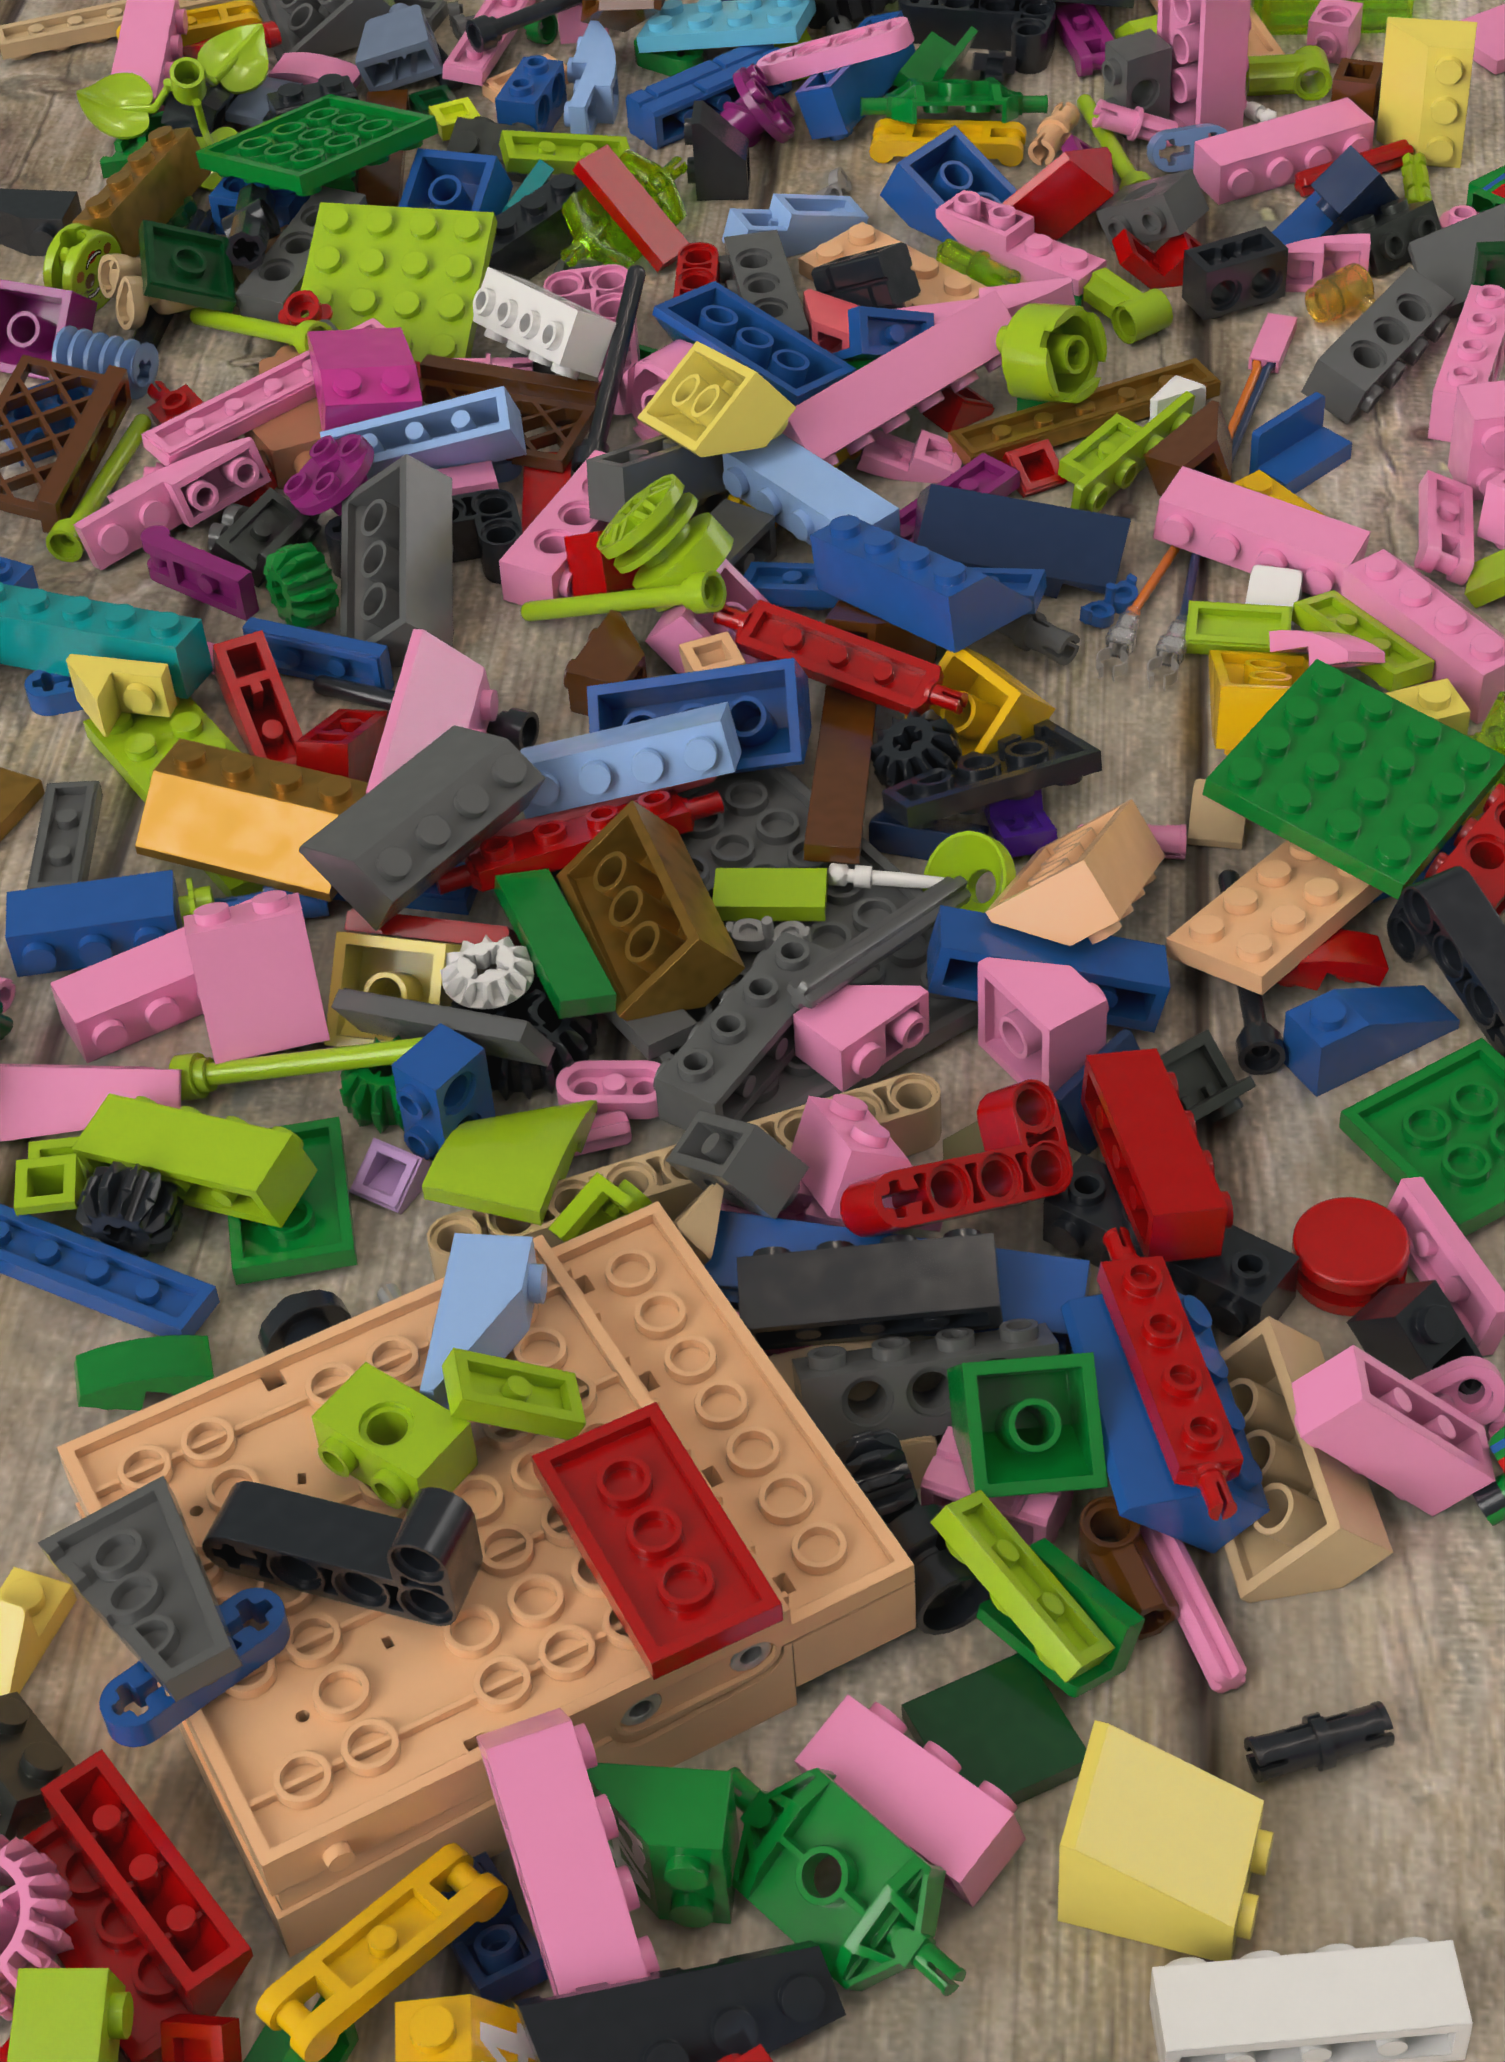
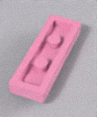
M1423 1177L1401 1179L1387 1209L1392 1211L1402 1221L1408 1231L1411 1247L1409 1267L1419 1281H1437L1481 1355H1493L1505 1334L1504 1290Z

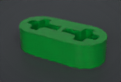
M635 38L634 40L635 62L644 69L671 77L704 62L703 49L639 53L637 39Z

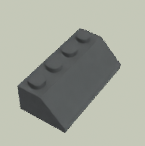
M407 454L360 485L342 501L340 636L387 645L391 668L403 666L413 629H424L451 647L453 646L452 478Z
M454 725L303 843L298 851L377 931L479 848L484 840L491 838L529 806L545 777L507 738Z

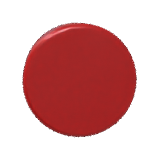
M1338 1197L1312 1206L1299 1218L1293 1232L1291 1253L1300 1257L1296 1289L1309 1303L1323 1311L1341 1316H1354L1386 1286L1406 1283L1411 1247L1405 1225L1386 1207L1363 1198Z

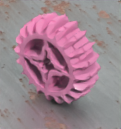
M0 1834V1886H12L2 1893L0 1892V2016L7 2021H12L18 1968H60L54 1962L56 1954L75 1949L71 1942V1937L63 1930L78 1919L74 1914V1908L66 1902L73 1893L70 1891L68 1882L59 1875V1871L56 1869L57 1865L45 1853L39 1854L37 1849L28 1841L20 1840L17 1837L10 1841L3 1834Z

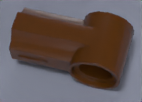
M1114 1496L1098 1497L1089 1502L1081 1512L1078 1542L1079 1565L1145 1618L1138 1637L1139 1640L1160 1634L1168 1624L1178 1619L1179 1605L1140 1533L1141 1524L1119 1516ZM1111 1537L1119 1541L1110 1543L1104 1542L1099 1538Z

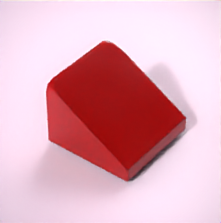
M951 386L941 391L945 399L922 414L945 432H951L967 427L992 415L995 408L993 404L968 386L957 393H954Z
M1049 439L1005 452L1001 462L1020 471V487L1016 491L1023 498L1067 483L1066 479L1058 475L1060 462Z

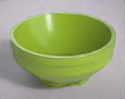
M963 831L947 837L936 847L927 862L924 875L951 877L953 879L957 876H962L968 881L966 888L971 893L970 901L960 909L985 913L1016 877V870L1010 853L999 841L984 833ZM991 872L996 880L995 892L988 901L981 903L976 896V884L984 873ZM922 888L924 892L928 890V888Z

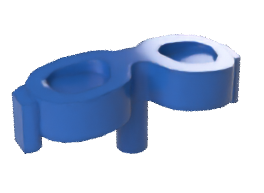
M1130 573L1127 575L1126 580H1122L1117 584L1107 583L1104 600H1097L1081 606L1079 620L1098 628L1110 627L1114 622V614H1127L1137 598V577Z

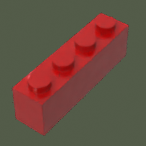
M1157 1048L1086 1055L1081 1104L1144 1257L1163 1256L1164 1261L1168 1262L1221 1256L1225 1229H1230L1233 1225L1234 1212L1232 1200L1229 1193L1221 1191L1217 1184L1214 1161L1210 1151L1202 1150L1199 1144L1196 1122L1192 1111L1184 1110L1181 1104L1175 1073L1173 1071L1167 1072Z

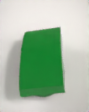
M201 1335L156 1336L117 1342L76 1355L74 1362L78 1407L99 1408L103 1410L122 1409L140 1411L143 1407L146 1392L176 1395L214 1378L208 1336Z

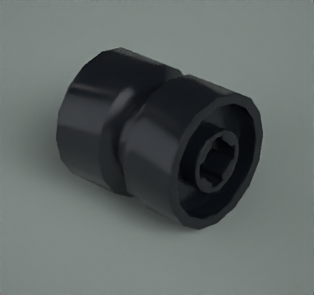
M936 1504L923 1505L904 1512L887 1525L914 1564L916 1625L923 1633L931 1635L950 1633L964 1627L977 1618L976 1615L980 1604L991 1599L987 1589L966 1564L958 1561L949 1552L944 1538L930 1523L945 1507Z

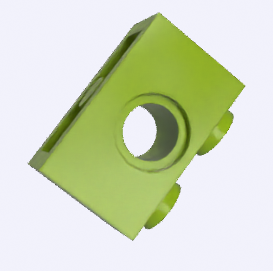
M367 1362L311 1416L319 1445L318 1455L322 1462L338 1476L348 1477L351 1475L368 1485L380 1500L394 1509H400L402 1506L408 1509L415 1494L422 1488L434 1487L453 1492L478 1465L471 1422L451 1417L450 1410Z

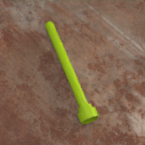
M1088 94L1079 96L1077 99L1078 109L1100 146L1108 147L1112 154V166L1121 179L1119 189L1127 185L1152 179L1148 173L1136 171L1113 131L1092 127V118H1098L1099 116L1093 114L1096 103Z
M202 307L194 308L190 312V320L195 325L292 344L299 354L309 350L307 331L332 330L327 323L316 320H305L298 326H292Z
M138 414L134 417L71 518L57 521L48 533L46 547L55 558L64 562H75L85 552V548L73 524L100 509L143 441L141 434L150 430L152 423L147 415Z
M710 570L691 573L680 585L529 601L522 605L520 613L524 620L530 622L606 614L610 610L624 612L680 605L696 614L719 612L724 607L727 591L722 576L717 571Z
M423 1037L236 1059L216 1065L213 1058L205 1057L199 1052L175 1055L171 1059L169 1069H181V1101L203 1099L208 1096L209 1092L215 1091L218 1085L392 1065Z

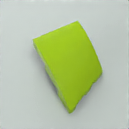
M586 1100L472 1120L459 1125L444 1141L422 1184L424 1199L542 1225L558 1180L566 1178L575 1152L582 1153L598 1110L597 1100Z

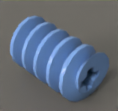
M71 325L63 327L56 335L52 350V362L100 374H105L109 365L127 369L131 399L134 400L142 398L147 394L149 385L151 383L154 384L158 373L159 356L153 344L148 342L140 344L135 339L125 341L120 336L114 335L109 337L103 332L93 334L91 330L85 328L78 330Z

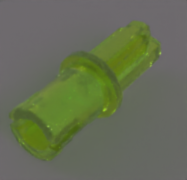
M950 238L937 247V261L987 287L1007 285L1002 282L1003 279L1013 284L1020 283L1021 276L1019 271L1010 269L992 260L990 254L985 250L975 251Z

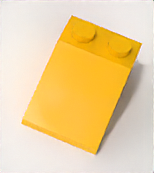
M1209 650L1211 728L1216 749H1224V754L1228 755L1307 670L1309 667V654Z

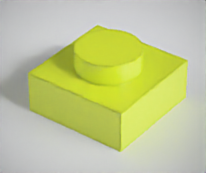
M469 97L429 106V114L435 116L438 134L443 141L450 140L457 117L474 119V117L480 116Z

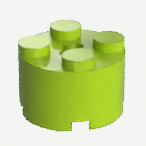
M1029 303L1021 307L1014 314L1009 324L999 329L996 337V347L1001 353L1002 368L1009 394L1012 397L1027 400L1075 404L1089 398L1101 380V377H1095L1098 362H1106L1107 356L1106 334L1099 317L1094 312H1087L1083 309L1084 307L1076 305Z

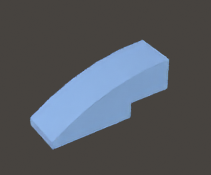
M773 193L769 210L730 208L722 242L724 243V237L777 230L785 256L791 257L812 251L820 244L826 243L853 225L860 222L867 224L869 216L850 196Z

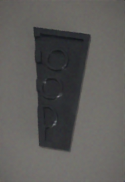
M1046 719L1034 725V735L1022 740L1020 735L1012 734L998 740V751L992 754H981L972 751L957 758V769L953 771L933 768L882 790L883 807L886 813L908 828H930L938 823V819L958 813L964 815L980 813L987 808V805L1005 799H1027L1033 796L1036 790L1052 785L1069 786L1079 783L1082 780V776L1102 771L1101 750Z
M811 1940L721 1958L718 1963L684 1970L677 1967L652 1972L650 1977L611 1985L603 1982L578 1987L576 1992L547 1998L534 1996L513 2001L537 2062H717L721 2058L733 2053L743 2055L759 2044H762L766 2052L770 2053L846 2015L820 1946Z

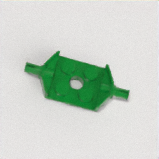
M985 77L984 81H970L967 79L920 81L918 78H909L902 86L889 94H885V97H860V116L886 115V117H891L894 120L917 124V106H923V112L947 113L949 106H965V111L971 113H986L993 109L996 114H1002V123H1007L1018 118L1022 113H1047L1048 96H1023L1021 92L1007 89L994 77Z
M738 1767L728 1770L732 1771L735 1804L743 1812L740 1820L744 1823L732 1877L734 1888L794 1943L811 1940L819 1945L831 1977L845 1990L863 1991L906 1969H917L941 1990L944 1996H949L958 1989L959 1985L954 1981L963 1982L966 1970L959 1967L935 1945L936 1941L934 1939L946 1871L941 1866L928 1864L834 1781L836 1775L832 1771L814 1768L768 1792L758 1788ZM833 1856L840 1864L842 1872L841 1883L834 1894L823 1898L815 1887L814 1873L816 1867L824 1858Z

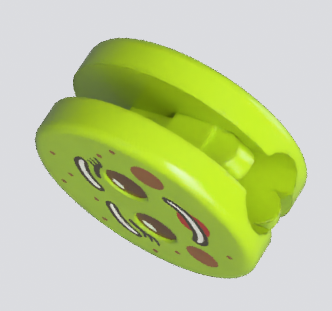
M72 223L65 226L56 234L47 250L43 265L44 286L74 291L97 302L96 311H98L111 299L106 298L99 287V262L104 255L121 254L117 240L107 232L93 229L81 223Z

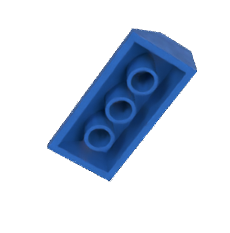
M716 281L655 305L652 315L673 341L682 339L692 344L698 341L753 369L794 406L799 405L856 371L855 367Z
M849 514L834 518L829 525L810 534L817 589L953 653H957L1032 610L1031 600L995 579L960 562L937 554L924 546H919L894 535L890 531L860 520L856 516Z
M795 658L587 686L589 733L728 701L742 751L736 770L733 773L801 765L805 762L812 728L809 684L807 674Z
M1178 1293L1244 1458L1239 1476L1227 1482L1232 1497L1238 1506L1237 1511L1232 1517L1222 1520L1220 1514L1218 1521L1212 1520L1209 1517L1207 1506L1199 1488L1174 1484L1103 1295L1098 1294L1068 1300L1060 1308L1073 1354L1094 1352L1105 1464L1119 1516L1214 1554L1268 1513L1270 1509L1261 1484L1263 1479L1261 1469L1253 1459L1244 1432L1245 1419L1235 1404L1227 1379L1228 1367L1219 1354L1210 1327L1212 1325V1318L1209 1311L1194 1296H1185Z

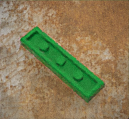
M549 868L495 875L494 892L521 945L526 946L530 960L533 962L534 970L559 1019L616 1011L617 994Z

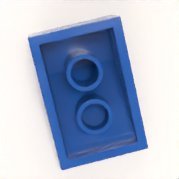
M954 125L899 161L880 196L909 227L976 258L936 218V209L963 190L976 192L984 198L1002 204L1017 189Z
M418 148L398 207L494 212L496 216L502 213L508 203L513 183L497 156Z

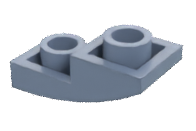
M266 77L263 84L252 92L239 94L225 112V121L241 124V130L244 131L270 120L271 115L266 95L277 92L281 85L287 83H297L303 86V83Z

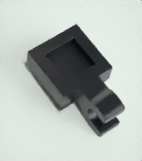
M988 50V53L974 52L971 71L980 72L979 80H985V77H994L1002 84L1005 74H1015L1017 57L1006 56V51Z

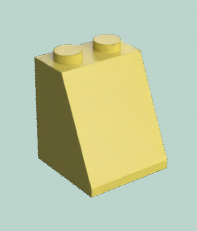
M1095 1720L1059 1847L1058 1921L1213 1961L1232 1960L1237 1937L1251 1940L1259 1895L1247 1893L1251 1875L1254 1873L1265 1876L1270 1859L1274 1832L1261 1829L1264 1800L1109 1723Z

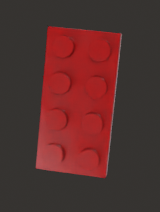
M657 1402L531 1456L537 1479L653 1680L783 1621L781 1601Z

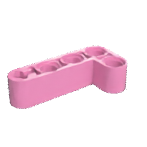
M617 264L563 270L548 276L544 281L543 287L615 322L628 269ZM637 318L635 319L623 374L640 361ZM609 347L598 375V382L602 380ZM619 387L613 414L626 415L621 405Z

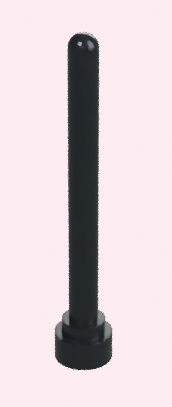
M544 0L498 19L493 16L481 15L467 21L466 33L468 40L476 52L482 53L496 47L498 41L502 40V35L582 4V0Z
M633 265L627 271L615 321L616 326L611 338L588 438L582 440L581 445L575 448L571 464L573 472L580 468L594 450L608 453L610 450L609 445L606 443L646 277V272L640 265Z
M320 675L313 682V688L319 695L388 711L390 710L395 693L393 690L327 675ZM511 708L509 711H502L500 714H497L495 721H489L486 732L507 738L520 751L522 748L535 745L539 734V718L533 711Z
M1227 869L1220 873L1218 877L1220 894L1240 878L1236 871ZM1237 986L1244 1027L1235 1043L1239 1066L1242 1070L1252 1075H1266L1275 1072L1284 1064L1286 1058L1282 1035L1271 1024L1267 1023L1262 995Z

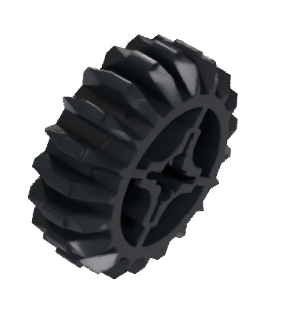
M535 970L533 982L527 992L508 1005L493 1009H473L453 1001L451 1006H448L528 1021L553 1043L552 1045L555 1047L548 1067L486 1055L492 1092L499 1090L506 1101L514 1092H523L529 1100L534 1090L543 1088L553 1094L556 1078L562 1069L570 1067L574 1062L589 1060V1055L595 1053V1046L597 1045L596 1029H598L597 1014L559 1019Z

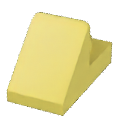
M69 654L66 659L76 700L104 737L109 736L121 712L171 717L177 705L168 664Z
M13 1567L0 1588V1696L13 1692L20 1694L77 1601L71 1584L17 1567Z

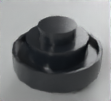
M318 1289L291 1294L283 1298L262 1322L258 1335L261 1349L266 1356L351 1318V1315L343 1301L333 1292Z

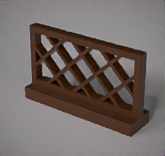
M22 355L0 394V441L9 438L15 448L0 454V468L23 461L28 471L5 480L0 473V511L41 521L44 533H49L57 521L71 518L132 403L127 369L109 365L105 374H100ZM30 373L48 377L51 381L30 390L24 384ZM80 386L94 389L91 395L72 401L67 393L68 390ZM59 394L64 403L63 405L43 412L40 411L36 404L37 401ZM28 405L33 414L32 416L9 423L6 417L8 411ZM72 416L76 423L74 428L57 434L53 433L49 426L50 423ZM41 427L46 438L22 445L17 435ZM54 449L58 456L56 461L36 468L30 458ZM32 484H36L39 489L34 502L16 498L12 494V491Z
M429 354L420 363L421 380L419 384L422 406L504 386L520 410L523 433L541 427L545 428L547 432L528 438L524 434L527 454L506 459L507 461H512L514 465L563 473L574 456L575 448L581 445L582 440H584L590 430L601 382L584 379L575 380L565 376ZM554 444L560 447L557 454L537 451Z

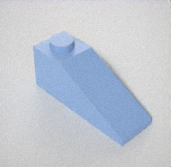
M454 1233L420 1386V1393L450 1410L442 1364L451 1350L458 1348L506 1358L529 1331L534 1303L544 1304L548 1280L546 1264H537L533 1237Z

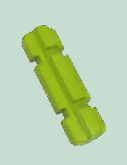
M1408 152L1402 157L1403 166L1401 167L1405 198H1407L1408 204L1431 201L1432 194L1430 191L1428 169L1426 167V157L1421 152L1415 155Z

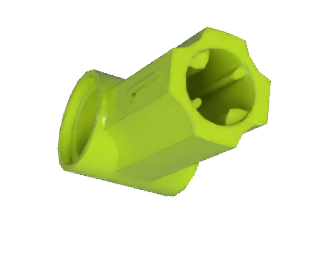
M1303 46L1296 50L1294 54L1248 56L1249 68L1246 72L1247 96L1297 94L1304 100L1315 101L1326 96L1331 90L1332 76L1327 54L1318 46ZM1313 70L1318 71V72L1315 73L1314 75H1310V76L1304 75L1305 73H1307V72H1309V71H1313Z
M1106 267L1093 272L1090 280L1083 287V300L1111 319L1115 333L1126 344H1133L1168 328L1172 324L1173 310L1170 301L1159 289L1154 288L1143 293Z

